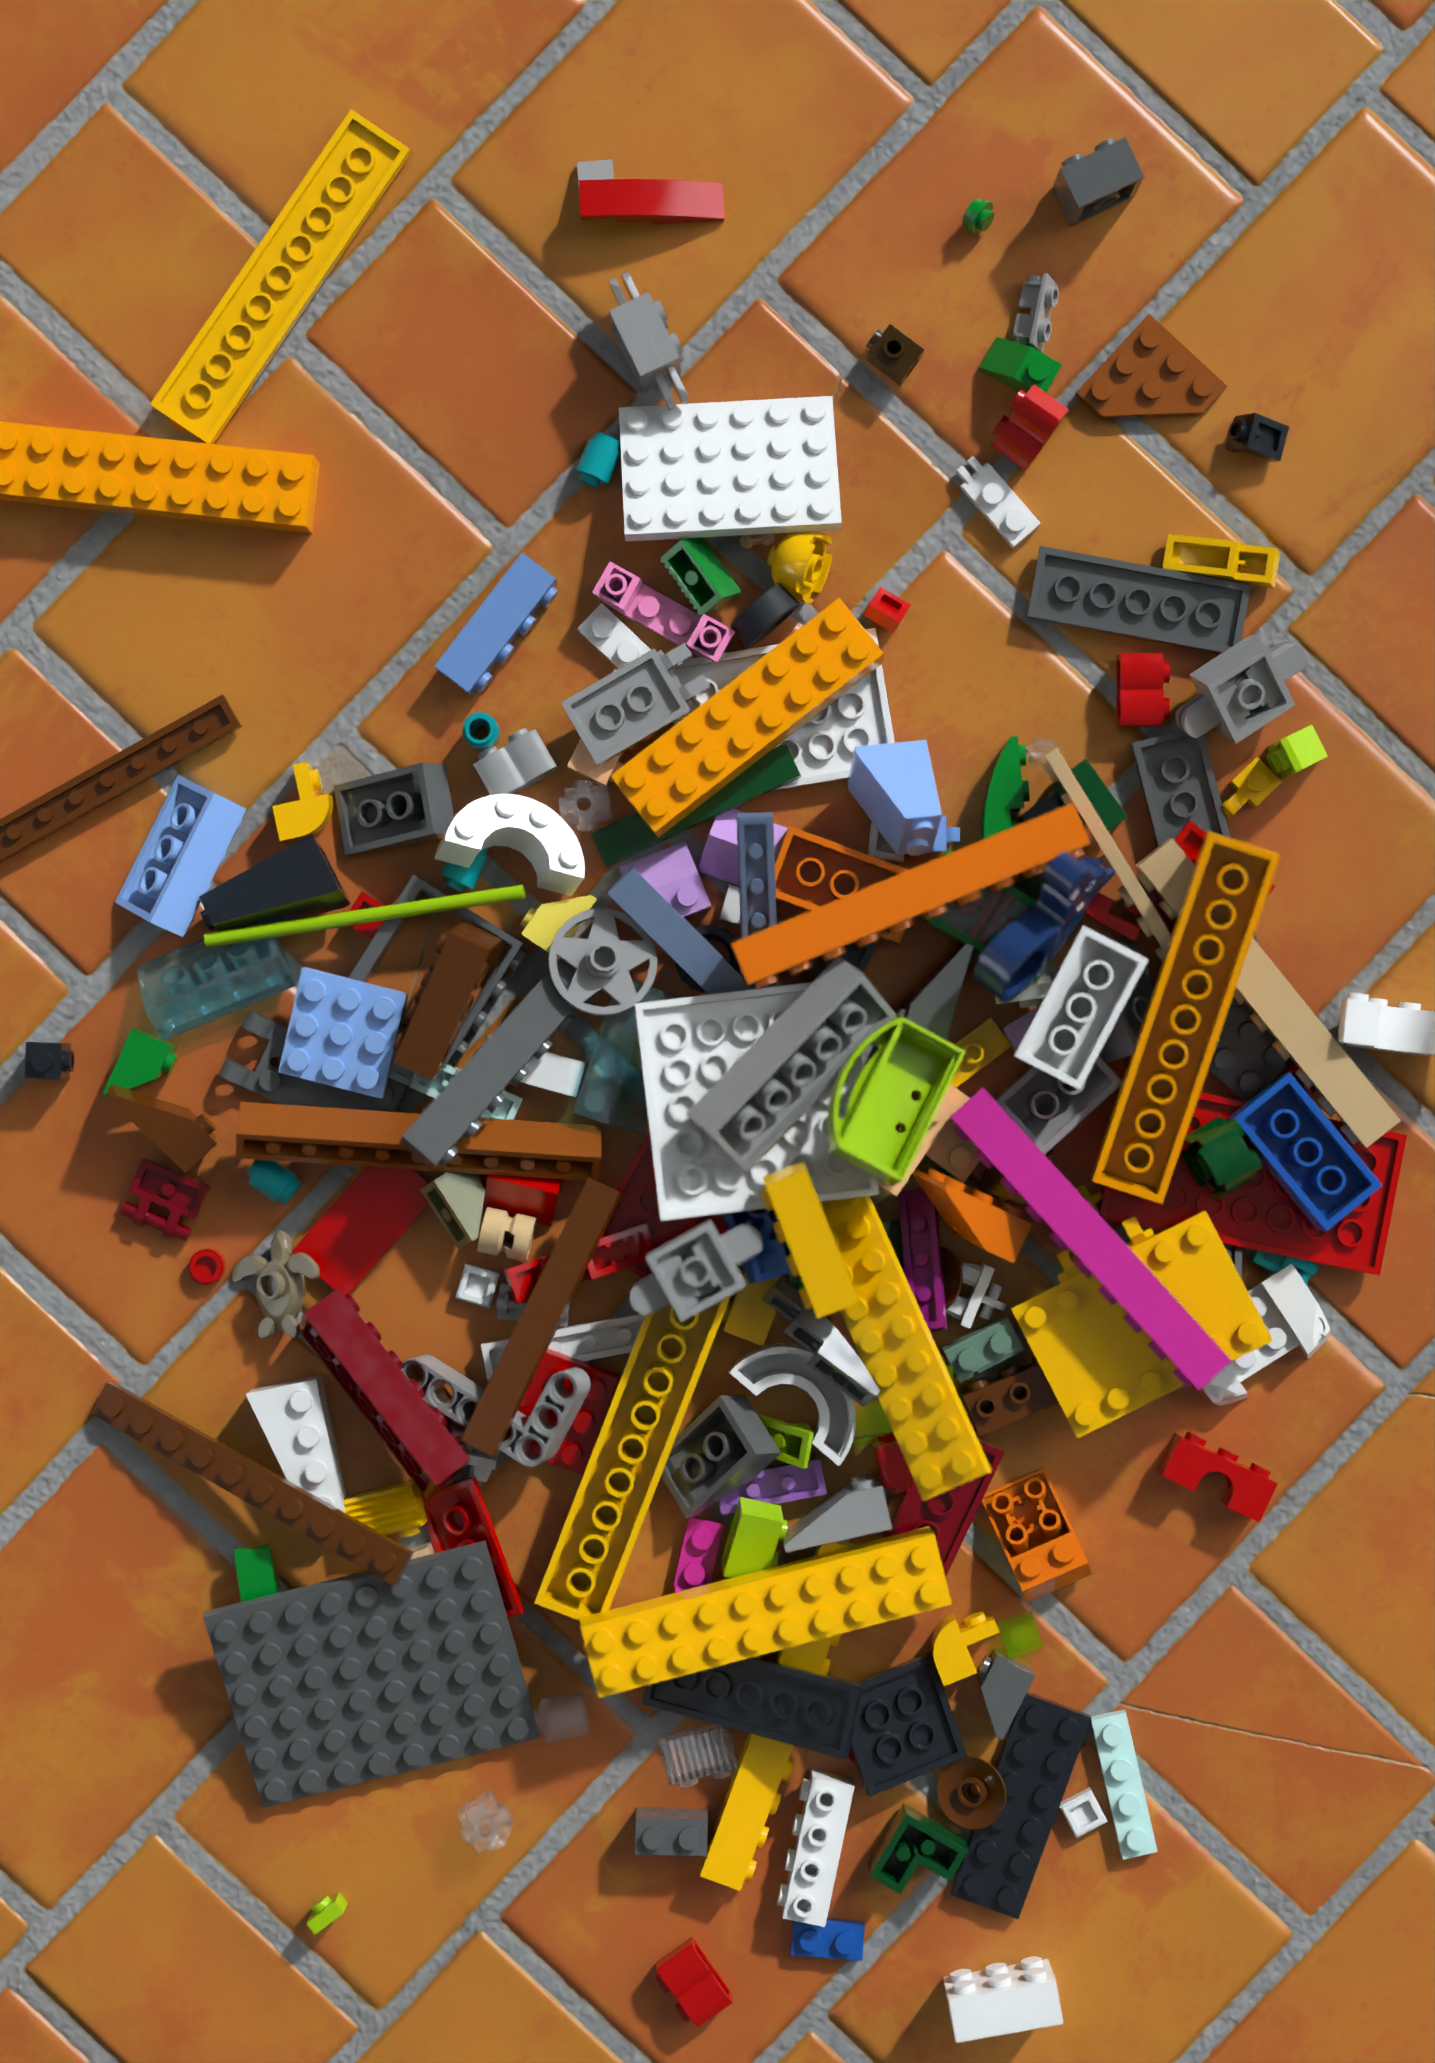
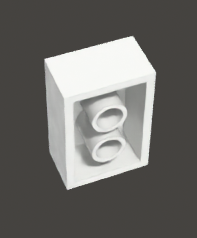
M1032 1956L1022 1959L1020 1964L1007 1966L1006 1963H993L985 1967L986 1970L971 1972L970 1969H959L951 1972L950 1976L943 1977L956 2043L1064 2024L1057 1983L1048 1959L1042 1960L1041 1957Z

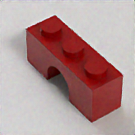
M1187 1431L1185 1437L1175 1432L1157 1471L1163 1477L1194 1492L1204 1475L1210 1472H1221L1227 1479V1490L1221 1502L1226 1507L1260 1522L1278 1485L1273 1479L1269 1478L1271 1471L1253 1462L1248 1468L1237 1462L1238 1455L1222 1447H1219L1218 1451L1215 1452L1205 1447L1207 1440Z

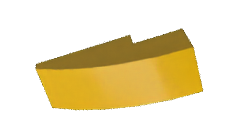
M1168 534L1162 568L1249 584L1255 587L1275 589L1280 552L1274 547L1245 545L1233 540Z

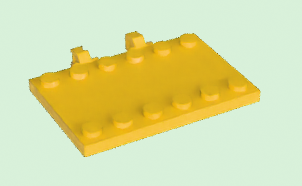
M1206 1210L1154 1235L1151 1228L1142 1231L1134 1215L1121 1221L1131 1241L1126 1245L1232 1361L1273 1341ZM1067 1248L1056 1254L1064 1269V1272L1057 1275L1060 1283L1012 1307L1011 1310L1078 1439L1184 1386V1384L1173 1373L1177 1368L1175 1363L1169 1357L1162 1361L1147 1345L1153 1339L1144 1329L1137 1334L1123 1318L1128 1313L1119 1302L1112 1306L1098 1291L1103 1284L1094 1274L1087 1278L1073 1263L1075 1258L1071 1250Z

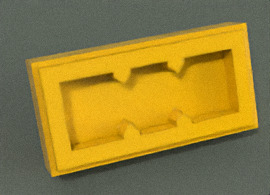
M991 1017L953 1044L966 1052L951 1084L957 1088L1012 1046Z

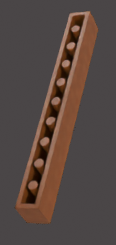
M240 1102L236 1131V1158L432 1171L400 1143L403 1134L421 1114ZM479 1118L478 1120L482 1123L481 1127L469 1140L464 1136L454 1146L459 1151L447 1166L443 1167L439 1163L433 1170L587 1181L589 1177L598 1181L601 1162L602 1126Z

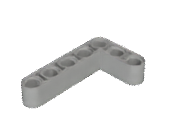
M423 1354L403 1361L404 1367L401 1370L409 1380L415 1379L420 1384L426 1395L423 1399L466 1428L474 1413V1402L479 1403L485 1389L432 1355ZM417 1365L423 1370L424 1376L422 1380L417 1377ZM569 1368L554 1374L549 1379L530 1417L517 1411L510 1425L511 1436L505 1435L499 1450L527 1467H534L552 1459L589 1393L591 1384L588 1374L580 1368ZM565 1378L572 1381L574 1385L573 1394L566 1391L564 1387ZM445 1383L452 1389V1399L445 1393ZM549 1409H552L557 1415L556 1425L552 1424L548 1418ZM533 1440L537 1441L541 1447L540 1456L532 1449Z

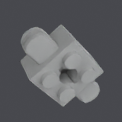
M627 271L621 274V278L630 296V301L627 302L615 278L608 281L618 304V307L609 311L611 327L642 392L657 386L670 411L676 408V404L666 384L667 380H670L682 404L689 402L687 392L678 376L681 374L680 362L684 361L682 356L683 349L675 332L668 334L666 330L668 329L666 322L668 318L659 300L653 302L649 292L640 296Z
M1247 636L1189 674L1199 695L1177 709L1175 715L1177 726L1194 738L1202 736L1215 727L1217 732L1237 744L1296 705L1285 681L1306 667L1307 657L1305 651L1288 640H1282L1269 649L1263 643L1251 636Z
M710 1218L650 1251L645 1258L654 1273L633 1285L630 1291L631 1306L642 1315H651L672 1304L682 1322L744 1288L746 1280L738 1266L759 1255L763 1242L761 1233L751 1224H740L720 1235Z

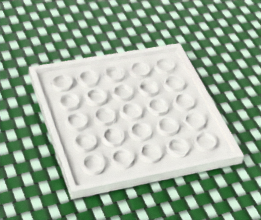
M813 982L635 1003L661 1221L766 1209L760 1193L761 1189L766 1188L763 1176L802 1161L806 1164L820 1202L879 1195L876 1177L827 1152L830 1147L828 1107L834 1082L747 1173L742 1171L686 1115ZM861 1054L853 1063L843 1084L838 1111L839 1118L841 1119L846 1114L847 1102L854 1081L863 1068Z

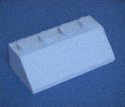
M177 775L115 903L146 921L183 937L187 928L194 920L195 912L201 902L199 896L208 892L210 882L219 864L225 858L226 850L235 832L242 823V817L246 808Z

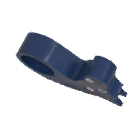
M1066 851L1058 854L1047 866L1043 874V880L1046 882L1040 891L1037 902L1004 928L991 941L976 964L973 973L974 980L1003 1003L1010 1002L1019 996L1043 973L1074 931L1075 926L1080 922L1091 901L1116 871L1113 868H1102L1100 866L1102 860L1099 858L1092 860L1086 855L1085 858L1077 860Z

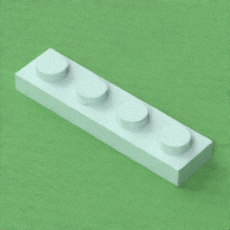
M1123 1709L1092 1716L1090 1722L1121 1857L1124 1860L1158 1852L1126 1711Z

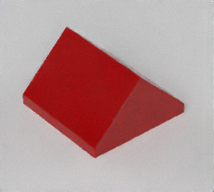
M488 1175L482 1211H486L487 1207L507 1211L509 1217L512 1218L517 1213L537 1217L536 1223L552 1227L563 1179Z

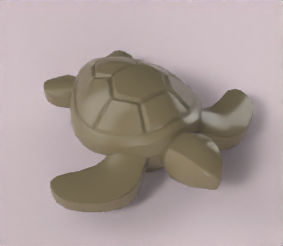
M278 1231L272 1239L270 1245L271 1261L259 1255H249L242 1258L235 1265L232 1272L234 1282H241L253 1275L258 1276L256 1298L259 1307L265 1315V1318L258 1327L260 1338L272 1336L276 1328L284 1330L288 1336L299 1337L300 1326L296 1318L300 1313L305 1298L304 1275L311 1279L319 1277L318 1265L310 1256L305 1253L292 1254L293 1241L290 1235L284 1231Z

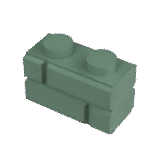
M1005 1315L941 1347L960 1383L973 1377L974 1372L980 1373L1024 1350L1008 1317Z

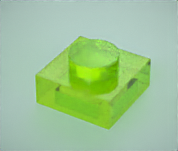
M1032 1611L998 1622L1009 1658L1044 1648Z

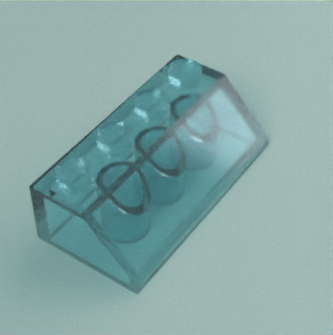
M278 937L206 948L204 939H201L136 967L145 1013L163 1041L295 986L288 959Z
M632 981L636 993H638L643 984ZM651 987L639 1003L681 997ZM611 998L609 1006L619 1005L618 1002ZM634 1006L625 1012L605 1016L572 1113L642 1135L648 1118Z

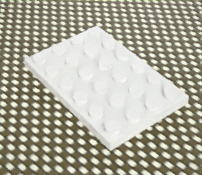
M832 396L676 404V408L670 411L666 405L619 407L625 542L841 530L842 521Z
M876 628L865 629L878 645ZM779 644L723 653L718 663L703 657L692 658L679 667L674 668L673 671L682 686L702 674L710 685V690L691 700L694 706L690 708V713ZM882 664L776 746L787 744L801 774V778L773 791L848 779L856 746L895 743ZM690 713L676 720L674 722V726L681 720H683L686 716H688Z

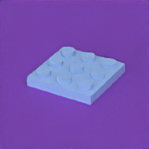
M307 967L302 968L278 1072L383 1099L386 1094L395 1055L393 1046L400 1033L409 993Z

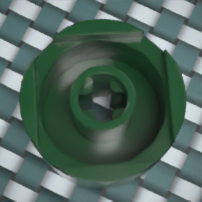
M1217 1116L1188 1133L1183 1142L1186 1145V1150L1182 1151L1181 1155L1189 1172L1200 1187L1206 1184L1213 1192L1208 1194V1196L1216 1201L1255 1179L1257 1171L1262 1169V1163L1258 1155L1253 1150L1247 1148L1242 1139L1245 1136L1244 1131L1234 1118L1226 1121L1224 1118Z

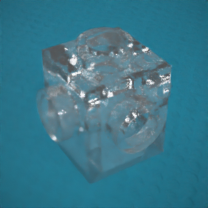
M593 780L572 781V788H565V797H559L560 817L562 819L567 818L569 827L576 826V832L597 831V824L612 823L608 785L594 786ZM589 801L591 803L590 808L587 811H580L579 805L581 802Z
M492 1789L460 1806L457 1815L462 1823L459 1829L464 1841L468 1846L473 1844L477 1853L485 1849L493 1852L508 1842L507 1837L510 1836L511 1823L514 1822L508 1806L505 1803L500 1804Z

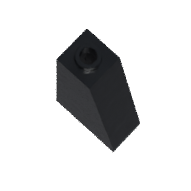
M312 834L199 896L205 909L200 914L210 931L215 928L217 931H225L302 919L345 908L351 904L324 849Z

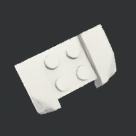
M1290 1264L1248 1291L1273 1341L1232 1361L1202 1388L1214 1404L1224 1406L1248 1398L1247 1392L1240 1383L1241 1381L1300 1345L1305 1356L1309 1359L1329 1338L1330 1327L1318 1302L1293 1264Z

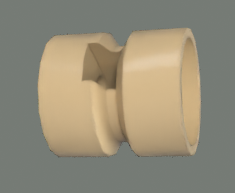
M487 1207L481 1227L477 1252L497 1256L500 1252H505L507 1259L527 1262L537 1217L517 1213L512 1218L509 1217L508 1212L505 1210ZM509 1232L515 1235V1237L506 1238V1233Z

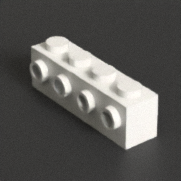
M811 1769L809 1779L803 1778L799 1800L804 1801L802 1814H795L792 1827V1835L797 1836L795 1849L788 1848L784 1870L790 1871L787 1884L781 1883L777 1898V1905L782 1906L783 1919L821 1927L826 1925L855 1787L853 1777Z

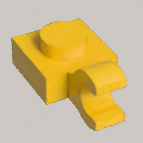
M1255 757L1229 782L1236 791L1222 804L1224 814L1228 818L1231 815L1233 816L1246 802L1253 808L1257 807L1281 783L1278 777L1258 757Z

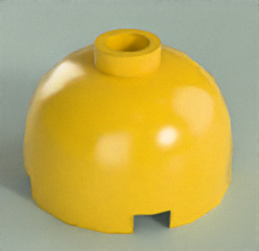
M817 531L792 532L786 535L778 546L774 545L768 556V566L771 567L774 585L780 583L796 601L811 604L814 600L809 597L813 592L820 594L829 573L832 555L826 553V544L832 545L830 536Z

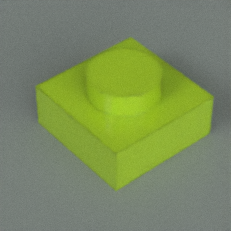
M340 1892L332 1898H329L328 1895L323 1896L311 1906L310 1910L312 1913L306 1924L316 1935L344 1913L348 1902Z

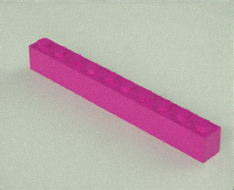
M983 1087L950 1116L955 1121L950 1128L964 1143L971 1139L977 1145L979 1150L975 1155L989 1170L994 1165L1004 1175L1000 1183L1013 1197L1020 1193L1029 1204L1024 1209L1038 1224L1045 1220L1054 1230L1049 1234V1237L1062 1251L1069 1247L1076 1254L1078 1259L1073 1263L1087 1278L1094 1274L1103 1284L1098 1291L1112 1306L1119 1302L1128 1313L1123 1318L1137 1334L1144 1329L1153 1339L1147 1345L1162 1361L1169 1357L1175 1363L1177 1368L1173 1373L1186 1388L1194 1384L1198 1390H1201L1232 1362Z

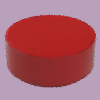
M205 1248L192 1255L188 1269L191 1277L196 1282L209 1285L223 1277L226 1270V1262L220 1252L215 1249Z

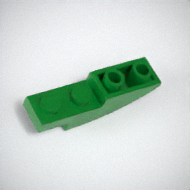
M1018 736L1010 737L1007 740L991 772L982 809L981 840L1018 826L1017 817H1011L1010 811L1022 810L1024 802L1030 800L1028 780H1022L1021 766H1026V750L1024 744L1019 745Z

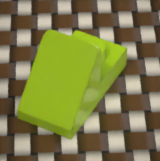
M757 1414L781 1452L775 1459L803 1469L807 1468L814 1435L809 1424L805 1422L787 1423L764 1414Z

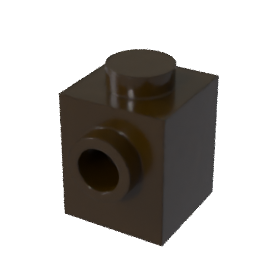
M889 324L884 332L878 329L866 345L870 349L867 361L900 386L921 360L924 353L922 347L891 324Z

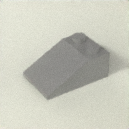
M862 1473L850 1477L851 1482L843 1484L787 1530L783 1540L785 1552L892 1529L880 1477H872L871 1473Z

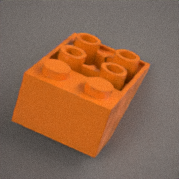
M929 1168L927 1174L916 1169L913 1171L912 1175L953 1234L985 1251L1012 1263L1015 1262L1032 1226V1223L1020 1218L1023 1211L934 1169Z
M1045 1467L985 1493L982 1500L983 1506L1026 1603L1092 1575L1089 1562Z

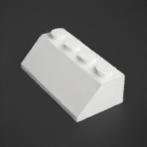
M1082 926L1014 1056L1080 1090L1149 959Z

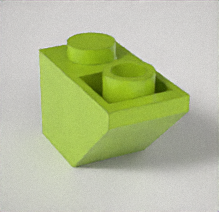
M1313 725L1307 726L1269 745L1267 748L1270 753L1266 755L1271 769L1275 774L1280 773L1282 779L1328 757Z

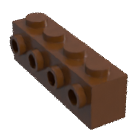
M1035 1355L1031 1357L1033 1362L1019 1367L1018 1363H1014L998 1371L1000 1376L986 1381L985 1377H981L965 1384L967 1390L960 1392L979 1436L1059 1403Z

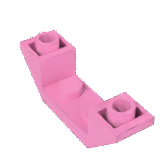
M610 561L592 591V594L627 618L677 646L685 643L691 653L715 663L719 662L735 633L731 628L706 614L700 616L644 585L641 578Z

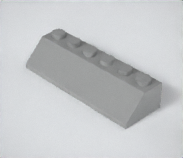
M838 956L686 1115L742 1171L747 1173L836 1080L841 1067L851 1052L867 1036L890 1023L897 1015L863 973Z

